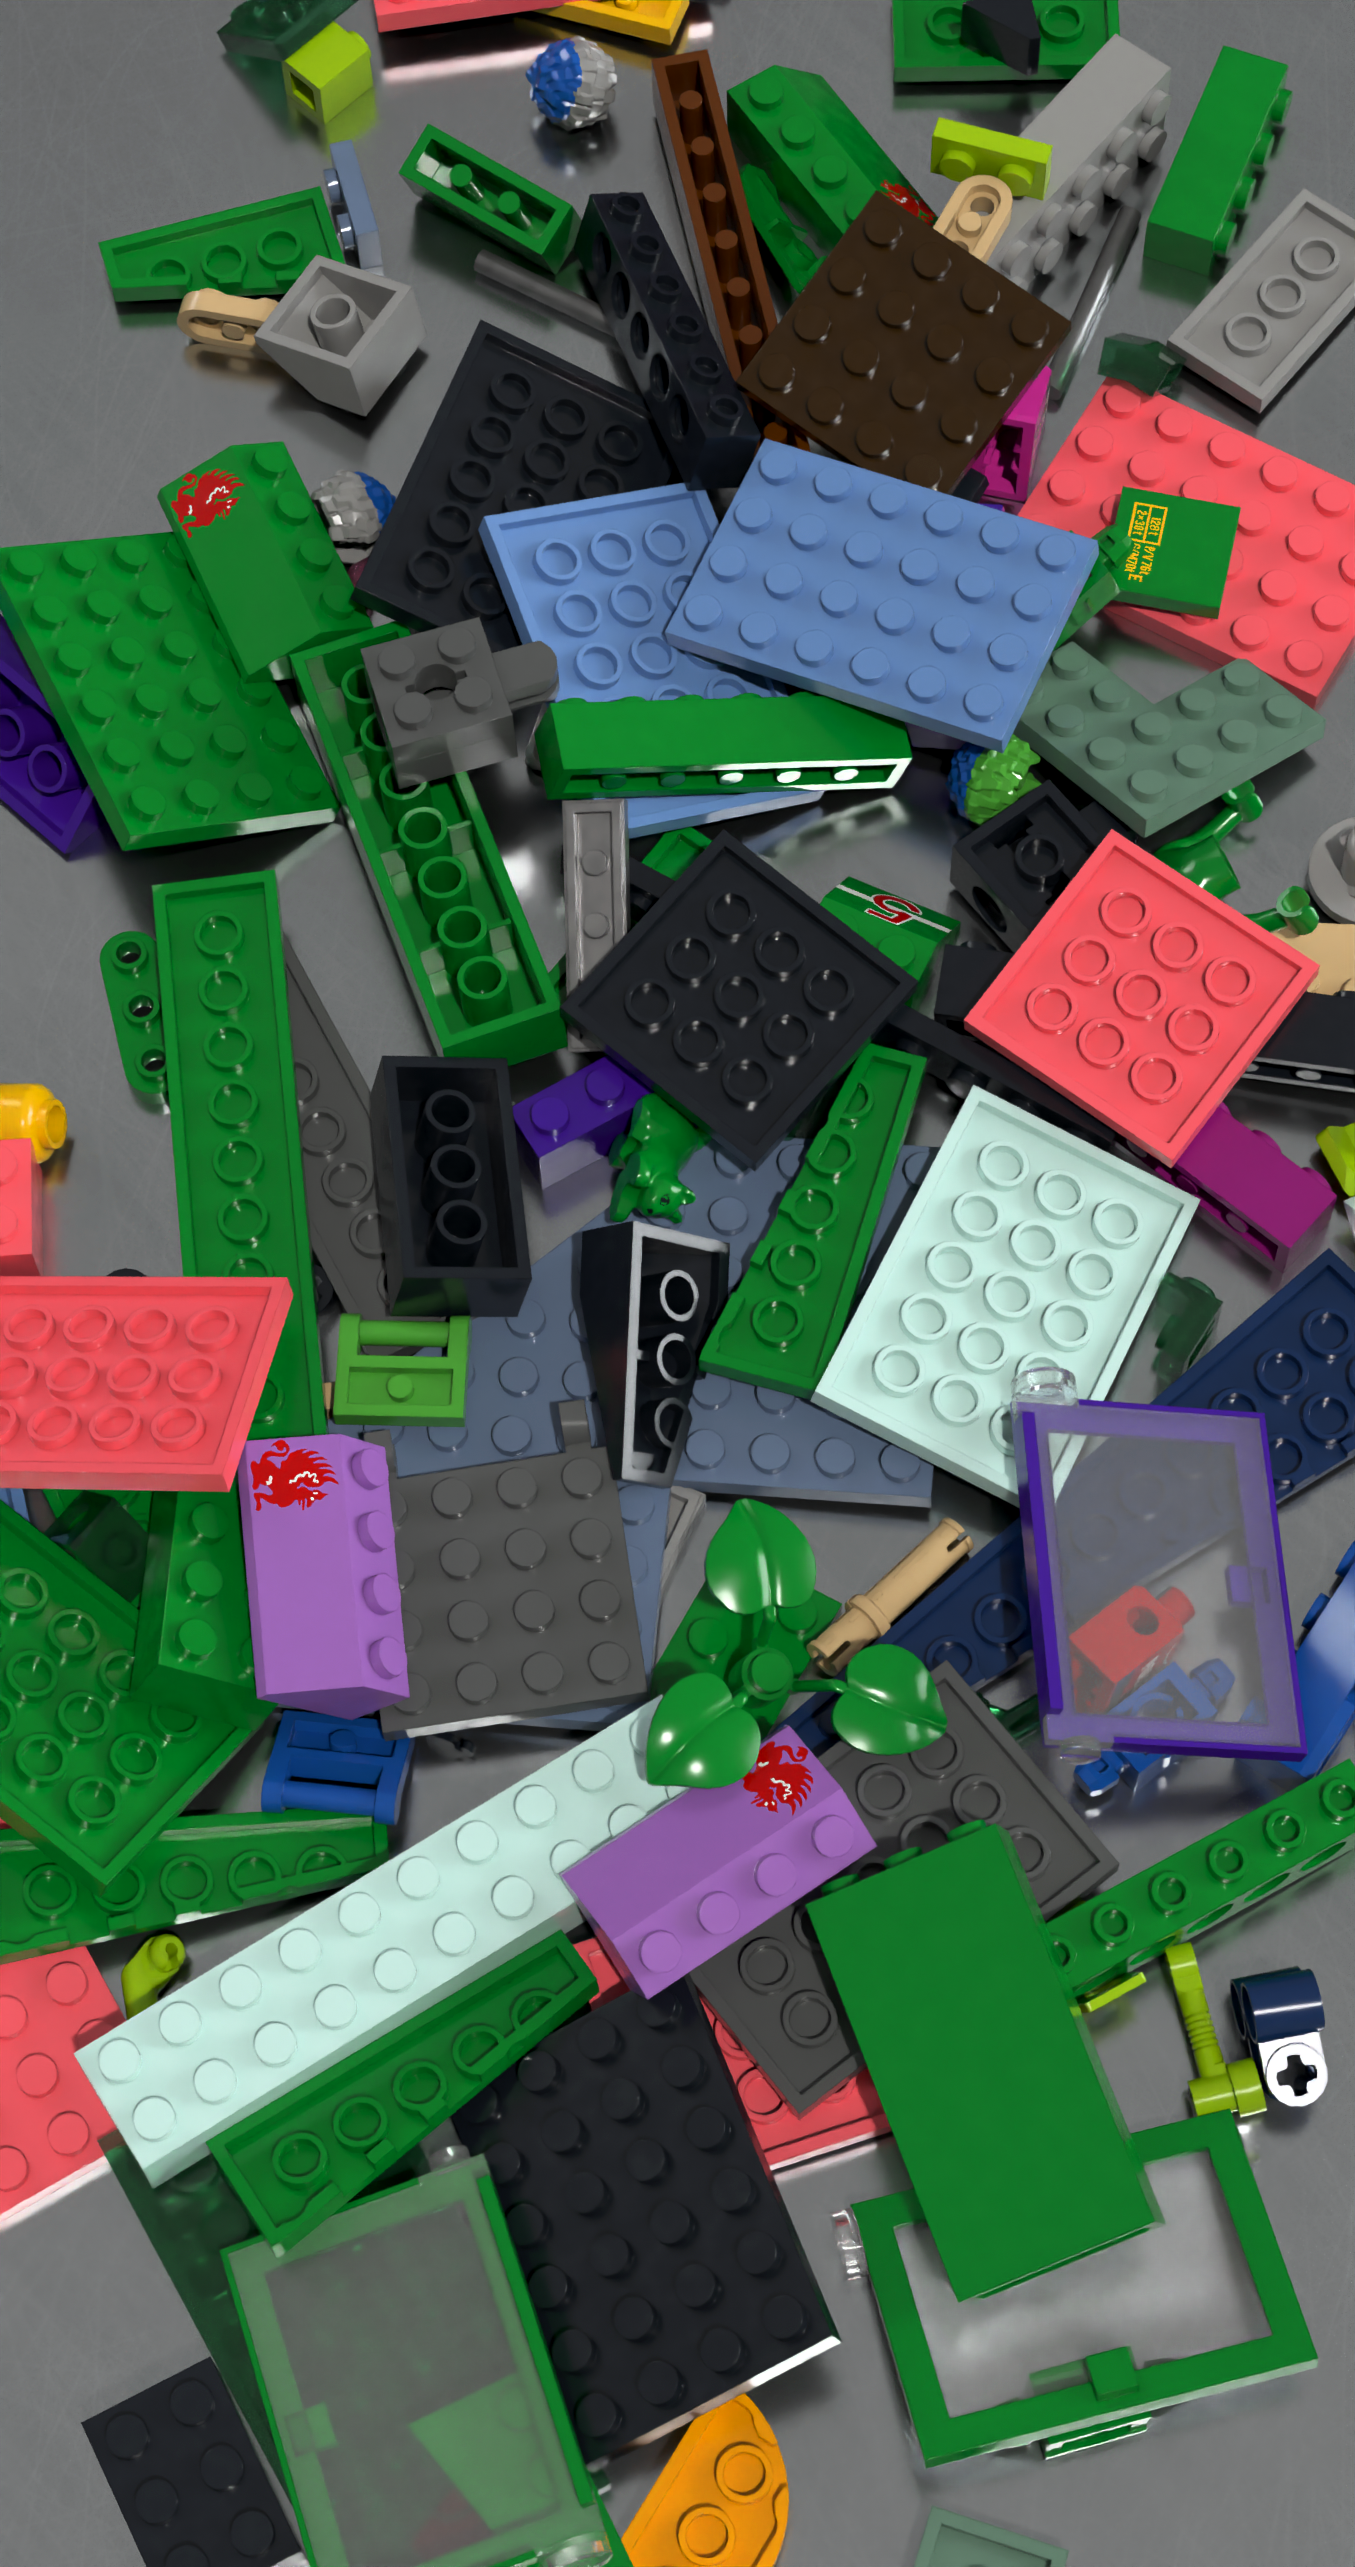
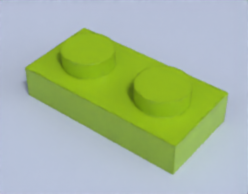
M939 117L932 135L930 172L943 175L956 182H962L975 175H990L1006 183L1011 190L1012 196H1027L1043 200L1050 182L1053 145Z

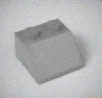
M316 255L254 334L256 344L317 400L365 417L427 336L412 286L320 255Z

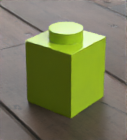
M328 18L280 57L286 94L324 125L373 86L370 63L371 51L367 43L358 33L354 31L347 32L331 18Z

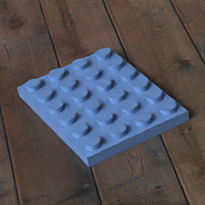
M765 438L666 628L665 635L670 646L1004 753L1099 556L1098 540Z
M685 483L483 517L478 531L522 645L542 641L553 650L557 657L560 688L554 700L545 702L547 708L550 703H557L568 698H582L587 702H613L629 696L642 697L646 701L674 700L684 695H699L704 699L732 698L744 693H755L761 697H789L785 685L781 681L668 645L665 630L720 526L706 490L688 491ZM825 790L582 798V800L622 798L628 800L629 839L819 801Z

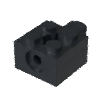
M1048 779L952 846L950 882L1006 945L1016 953L1111 829L1134 844L1137 843L1139 834L1095 799L1077 810L1051 780Z

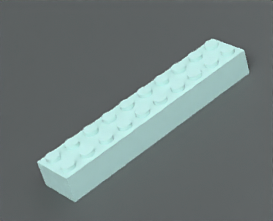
M661 1694L73 2053L153 2189L209 2155L210 2153L206 2145V2141L560 1929L565 1934L585 1922L587 1919L559 1874L689 1789V1787L651 1786L646 1781V1739L652 1717L663 1695Z

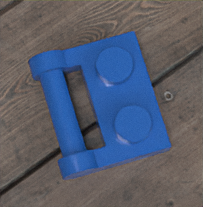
M284 1710L263 1780L261 1810L267 1813L283 1814L286 1808L364 1815L373 1816L375 1824L396 1825L400 1813L401 1796L415 1746V1737L385 1742L380 1719L359 1717L354 1720H348L320 1713ZM292 1776L364 1783L378 1785L376 1790L290 1780Z

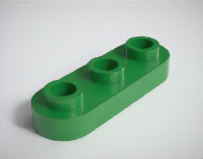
M122 932L110 938L100 953V967L128 1086L135 1097L148 1104H165L169 1102L157 943L152 937L142 932ZM136 953L140 955L139 959L133 963L127 964L120 961L127 954ZM148 1006L153 1009L145 1017L132 1015L139 1007ZM153 1060L165 1062V1065L158 1071H148L145 1069L146 1065Z

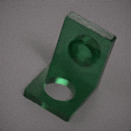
M87 1490L82 1491L43 1534L60 1548L71 1551L89 1571L131 1603L143 1588L149 1534L115 1498ZM88 1511L79 1523L67 1530L77 1517Z

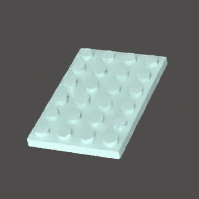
M973 1085L810 1401L1020 1508L1010 1411L1011 1401L1012 1404L1071 1408L1078 1399L1104 1401L1201 1199ZM1046 1435L1053 1505L1085 1438Z

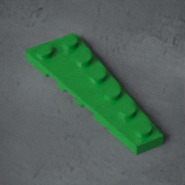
M871 1043L859 1055L828 1113V1120L825 1126L819 1130L807 1152L805 1164L791 1190L788 1189L778 1207V1214L764 1241H760L750 1259V1267L736 1293H732L702 1349L699 1358L700 1371L811 1400L844 1336L926 1073V1057Z

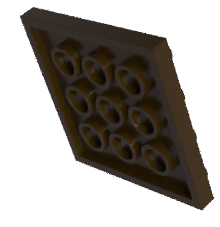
M876 190L737 379L736 385L741 392L843 462L951 495L1072 330V322Z

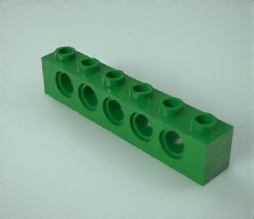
M1350 1758L1046 1923L1076 2000L1093 1993L1114 1979L1165 1953L1166 1949L1189 1940L1354 1849V1764Z

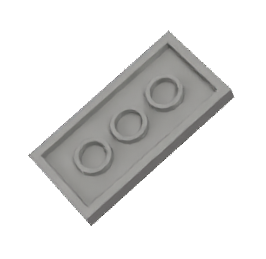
M1303 188L1167 339L1165 353L1253 410L1261 413L1355 307V219Z

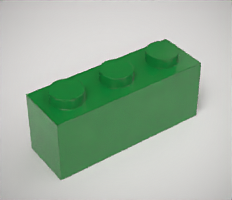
M429 123L398 172L412 192L418 197L554 275L558 273L575 244L582 220L571 204Z

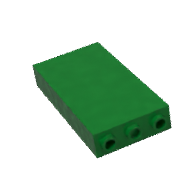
M985 1820L969 1822L951 1830L946 1834L948 1844L927 1853L923 1852L922 1847H914L898 1852L883 1861L885 1871L864 1880L860 1879L859 1874H851L833 1880L820 1888L822 1898L805 1904L958 2303L972 2305L1167 2225L1010 1833L996 1823L987 1826Z

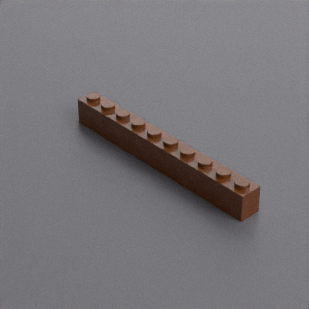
M705 49L651 59L653 105L708 325L736 382L776 328L778 322L708 50ZM740 391L761 434L751 464L765 438L811 452L807 436Z

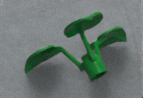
M743 1498L734 1502L727 1517L710 1540L705 1554L704 1575L707 1587L713 1598L730 1612L739 1615H751L763 1609V1621L757 1637L751 1643L753 1651L737 1661L732 1667L728 1677L729 1688L720 1677L708 1672L691 1674L669 1688L659 1702L648 1730L645 1746V1776L647 1783L651 1786H680L696 1789L722 1788L737 1782L754 1766L761 1745V1734L756 1720L748 1712L741 1709V1707L744 1706L751 1709L763 1708L786 1693L791 1695L808 1692H836L842 1694L831 1712L833 1730L852 1748L871 1755L893 1756L920 1750L936 1741L945 1733L948 1720L931 1674L922 1661L908 1650L892 1644H878L856 1653L847 1664L845 1672L846 1682L838 1679L798 1680L793 1678V1668L789 1659L781 1651L770 1648L768 1641L777 1618L776 1607L796 1608L806 1603L811 1597L816 1583L815 1557L806 1537L788 1517L767 1504Z

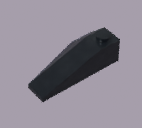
M637 1221L582 1231L580 1300L613 1480L659 1489L672 1487L693 1419L688 1406L696 1380L705 1379L707 1372L699 1370L701 1351L710 1336L712 1327H715L728 1303L730 1243Z

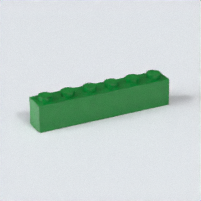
M809 691L795 693L789 697H761L755 693H744L732 698L704 699L699 695H684L674 700L646 701L642 697L629 696L613 702H587L582 698H568L549 704L534 733L547 800L893 788L913 758L904 721L834 698L818 696L816 693Z

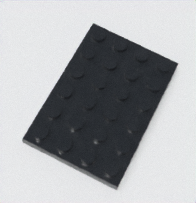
M480 319L350 599L420 633L480 617L491 653L522 645L478 531L483 517L666 486L675 462L646 400Z
M687 1973L648 2000L630 1990L545 2036L538 2044L451 2115L469 2164L471 2165L472 2162L486 2158L586 2469L595 2472L842 2342L690 1973Z

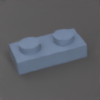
M352 140L329 144L332 168L323 170V176L330 203L341 202L344 214L336 215L344 250L355 249L361 270L381 266L383 261L379 230Z

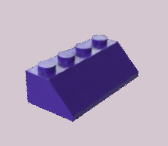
M0 614V799L64 854L71 853L107 820L5 618Z

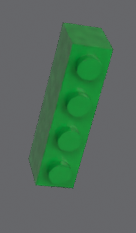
M1223 45L1148 218L1143 256L1205 276H1209L1217 255L1227 257L1237 229V223L1232 222L1236 210L1243 213L1246 212L1256 183V179L1251 178L1254 167L1265 168L1274 142V135L1269 134L1273 123L1283 125L1290 108L1293 91L1285 89L1289 65Z

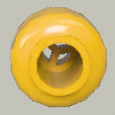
M0 1083V1140L31 1138L38 1164L46 1162L55 1150L64 1143L67 1133L65 1107L61 1101L54 1097L52 1091L42 1084Z

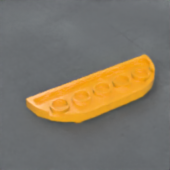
M745 2393L694 2419L621 2538L634 2567L775 2566L784 2542L788 2521L789 2491L786 2469L772 2428L762 2412Z

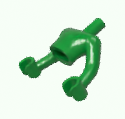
M1249 779L1222 794V799L1227 806L1201 829L1189 836L1167 842L1152 854L1221 901L1226 896L1239 890L1241 886L1219 843L1239 822L1255 821L1263 810V803L1259 796L1254 793L1255 787ZM1292 886L1284 890L1277 898L1275 908L1259 913L1244 914V916L1270 933L1289 928L1294 934L1306 935L1312 933L1319 922L1316 910L1309 906L1310 897L1303 888L1298 886Z

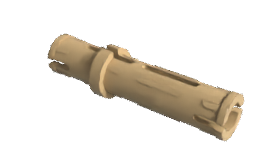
M943 1518L929 1535L864 1595H853L845 1603L846 1612L817 1639L812 1640L807 1645V1651L811 1658H815L819 1654L823 1655L816 1664L825 1673L835 1677L856 1653L863 1650L872 1640L876 1641L891 1628L890 1624L964 1554L969 1553L973 1549L974 1544L969 1535L960 1541L957 1539L965 1529L953 1519Z

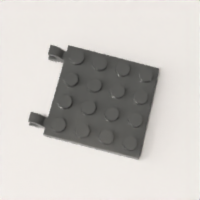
M584 1399L558 1403L566 1453L399 1478L396 1449L394 1444H392L390 1429L364 1433V1440L366 1442L383 1446L386 1452L410 1698L379 1709L382 1734L385 1742L650 1700L617 1481L613 1480L607 1446L592 1448Z

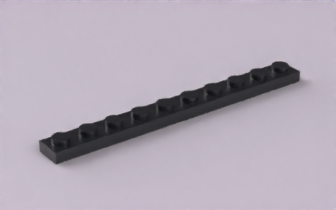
M562 845L560 873L564 875V855ZM629 856L630 916L632 920L639 922L675 881ZM905 1004L871 1041L879 1046L926 1057V1071L944 1080L949 1089L963 1099L967 1098L971 1088L975 1085L1108 1153L1112 1152L1116 1144L1118 1132L1020 1066Z

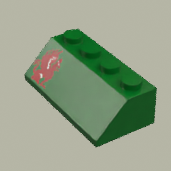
M773 65L727 90V128L730 138L753 166L766 172L776 187L779 199L800 225L807 230L809 236L825 256L831 253L876 190L929 226L933 227L936 224L938 216L822 75Z
M283 441L231 445L159 490L157 499L245 684L292 679L294 674L289 655L374 627L364 606L350 599L355 587Z

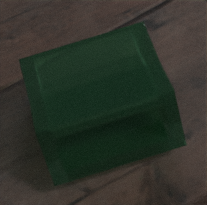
M1119 333L1105 337L1097 374L1125 380L1151 397H1154L1171 389L1187 359L1157 340Z

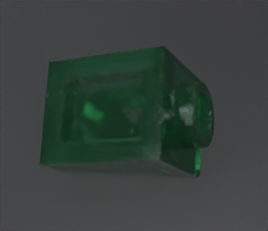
M1167 1272L1159 1286L1156 1305L1170 1313L1171 1316L1161 1330L1154 1346L1161 1351L1157 1375L1171 1383H1174L1193 1366L1217 1328L1223 1301L1217 1299L1214 1292L1206 1284L1195 1278H1180L1173 1273Z

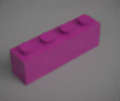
M1223 1101L1172 1169L1121 1134L1118 1135L1115 1144L1117 1149L1153 1176L1201 1199L1197 1207L1199 1211L1282 1274L1331 1220L1337 1195L1332 1192L1327 1180L1317 1171L1309 1167L1300 1168L1284 1156L1278 1144L1266 1133L1257 1129L1251 1131L1232 1117L1229 1108Z

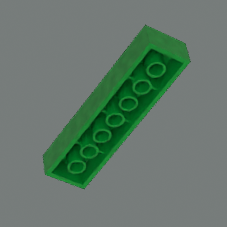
M393 621L289 655L298 697L438 1057L507 1058L508 1066L568 1047L565 1021L560 1017L561 1003L467 771L399 789L368 693L360 649L410 636L409 628L397 621ZM433 688L430 689V690H428V691H426V692L424 693V695L427 694V693H429V692L434 691Z

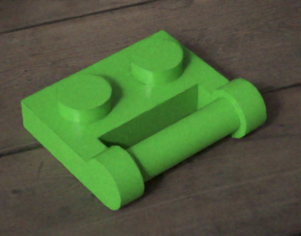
M342 1313L339 1326L333 1407L335 1424L465 1427L469 1356L472 1345L471 1316L451 1315L450 1322L363 1320L361 1313ZM362 1346L448 1347L447 1357L360 1355Z

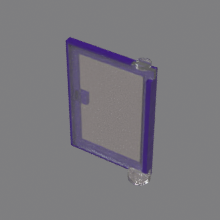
M1037 1367L1016 1375L1011 1381L1012 1401L1010 1403L1043 1748H1059L1061 1761L1072 1765L1095 1762L1101 1757V1751L1301 1762L1307 1756L1308 1750L1265 1413L1078 1399L1076 1377L1069 1370L1059 1367Z

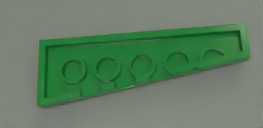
M305 1809L285 1810L283 1814L261 1811L176 1817L101 1898L97 1897L13 1828L0 1829V1965L350 1885L389 1861L387 1825L375 1824L373 1816Z
M560 1929L206 2141L211 2157L275 2258L277 2259L286 2254L538 2044L545 2036L550 2034L598 1994L597 1979Z

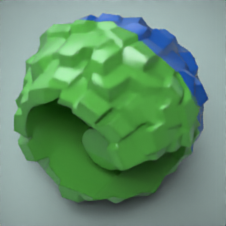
M1012 734L1004 753L966 742L961 748L954 751V756L951 759L952 767L948 774V780L945 783L946 788L950 792V799L955 802L959 815L980 827L1042 784L1034 778L1032 773L1028 772L1031 764L1040 762V756L1030 749L1028 742L1019 739L1015 734Z

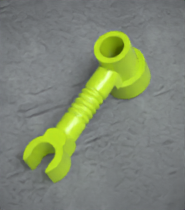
M1191 1942L1166 1949V1964L1182 2016L1185 2019L1184 2023L1187 2025L1186 2030L1189 2031L1188 2037L1191 2038L1190 2043L1192 2044V2050H1194L1193 2054L1200 2078L1187 2081L1196 2117L1225 2109H1230L1231 2113L1237 2111L1239 2118L1267 2111L1262 2085L1253 2058L1250 2057L1230 2063H1225L1223 2060L1220 2046L1217 2045L1218 2039H1216L1217 2035L1214 2032L1215 2028L1212 2026L1213 2021L1210 2019L1211 2014L1208 2013L1209 2007Z

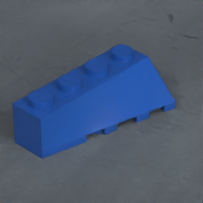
M1355 1541L1351 1544L1335 1571V1575L1342 1578L1343 1581L1332 1598L1322 1592L1316 1598L1301 1625L1310 1632L1298 1651L1295 1649L1308 1750L1307 1756L1301 1762L1235 1758L1287 1791L1321 1774L1355 1720ZM1253 1698L1236 1725L1265 1726L1262 1702Z

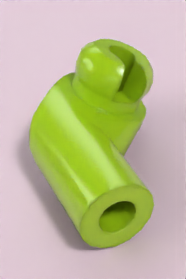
M167 1933L151 1937L124 1966L121 1972V1984L127 2020L157 2003L160 1991L179 1971L186 1958V1949L180 1938Z

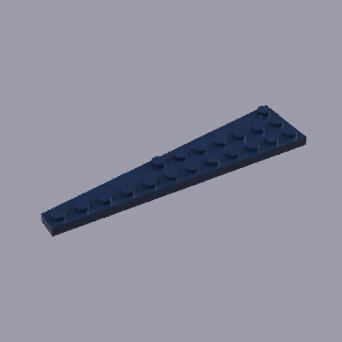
M1330 1248L1324 1251L1149 1403L1151 1405L1265 1413L1276 1505L1355 1456V1272ZM1107 1440L1068 1474L1053 1505L1066 1635L1093 1619L1132 1588H1143L1240 1528L1231 1449ZM1021 1516L870 1646L892 1644L902 1647L920 1659L929 1672L947 1660L974 1692L1033 1656ZM846 1667L832 1679L846 1682ZM816 1692L766 1737L784 1725H789L815 1757L818 1758L842 1740L833 1730L831 1724L832 1709L842 1694L836 1692Z

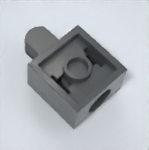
M480 617L360 649L368 693L399 789L518 757L511 711L554 700L560 688L557 657L548 645L542 641H535L491 653ZM435 687H445L446 689L434 690L424 695L426 691Z

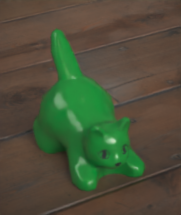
M656 1092L646 1094L637 1101L633 1110L630 1130L617 1135L612 1143L608 1157L609 1167L623 1169L618 1176L611 1198L609 1214L612 1222L622 1223L628 1218L632 1210L637 1208L646 1217L666 1218L673 1223H681L683 1216L679 1211V1207L694 1203L696 1200L693 1191L682 1184L678 1179V1175L686 1167L694 1153L705 1147L712 1137L700 1127L696 1129L691 1120Z

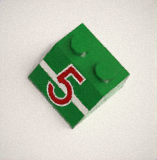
M848 876L823 897L820 905L918 980L917 991L905 1005L919 1011L942 965L945 944L952 945L960 929L961 922Z

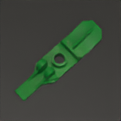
M746 164L740 168L739 174L751 220L789 282L800 295L828 256H822L817 260L814 252L803 242L809 233L806 229L796 226L791 222L780 206L776 187L766 172L753 165Z

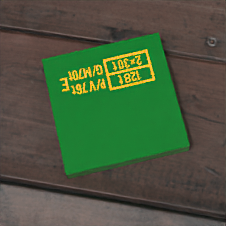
M1123 486L1115 524H1118L1130 536L1135 547L1132 554L1118 569L1114 566L1109 569L1121 590L1112 600L1218 619L1241 508Z

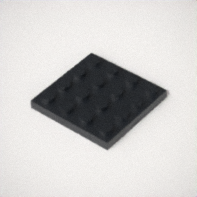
M723 829L560 1007V1017L753 1171H756L917 991L918 980Z

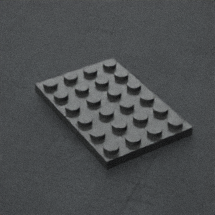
M947 1660L930 1672L948 1720L946 1731L940 1738L920 1750L893 1756H877L863 1753L840 1740L817 1758L842 1787L877 1847L689 1972L698 1995L798 2120L806 2116L867 2068L805 1904L823 1897L820 1890L822 1886L851 1874H859L860 1879L864 1880L885 1871L883 1861L888 1857L914 1847H922L923 1852L927 1853L948 1844L949 1842L946 1837L948 1832L976 1820H985L987 1826L996 1823L1010 1833L1045 1923L1064 1914L1115 1874L1119 1868L1120 1863Z

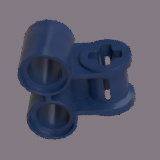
M1298 1966L1231 1979L1230 1996L1236 2024L1242 2039L1248 2040L1251 2057L1256 2065L1263 2092L1268 2097L1289 2106H1305L1315 2102L1324 2092L1328 2082V2075L1319 2031L1325 2029L1324 2009L1313 1971L1311 1969L1301 1970ZM1288 2056L1291 2061L1305 2066V2074L1295 2077L1296 2089H1292L1290 2085L1277 2081V2072L1287 2068L1286 2057Z

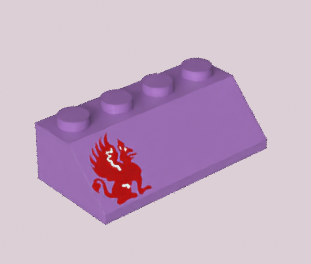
M342 1434L246 1441L237 1470L257 1699L354 1720L410 1698L407 1655L405 1652L401 1613V1593L398 1583L394 1543L395 1532L392 1522L388 1482L389 1471L385 1447Z
M784 1725L761 1741L757 1761L743 1778L722 1788L687 1789L560 1873L559 1876L628 1988L648 2000L877 1847L842 1787L789 1725Z

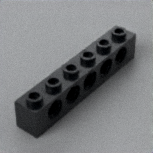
M644 193L590 194L573 248L687 490L739 488L749 470L761 434L740 390L737 388L736 382Z

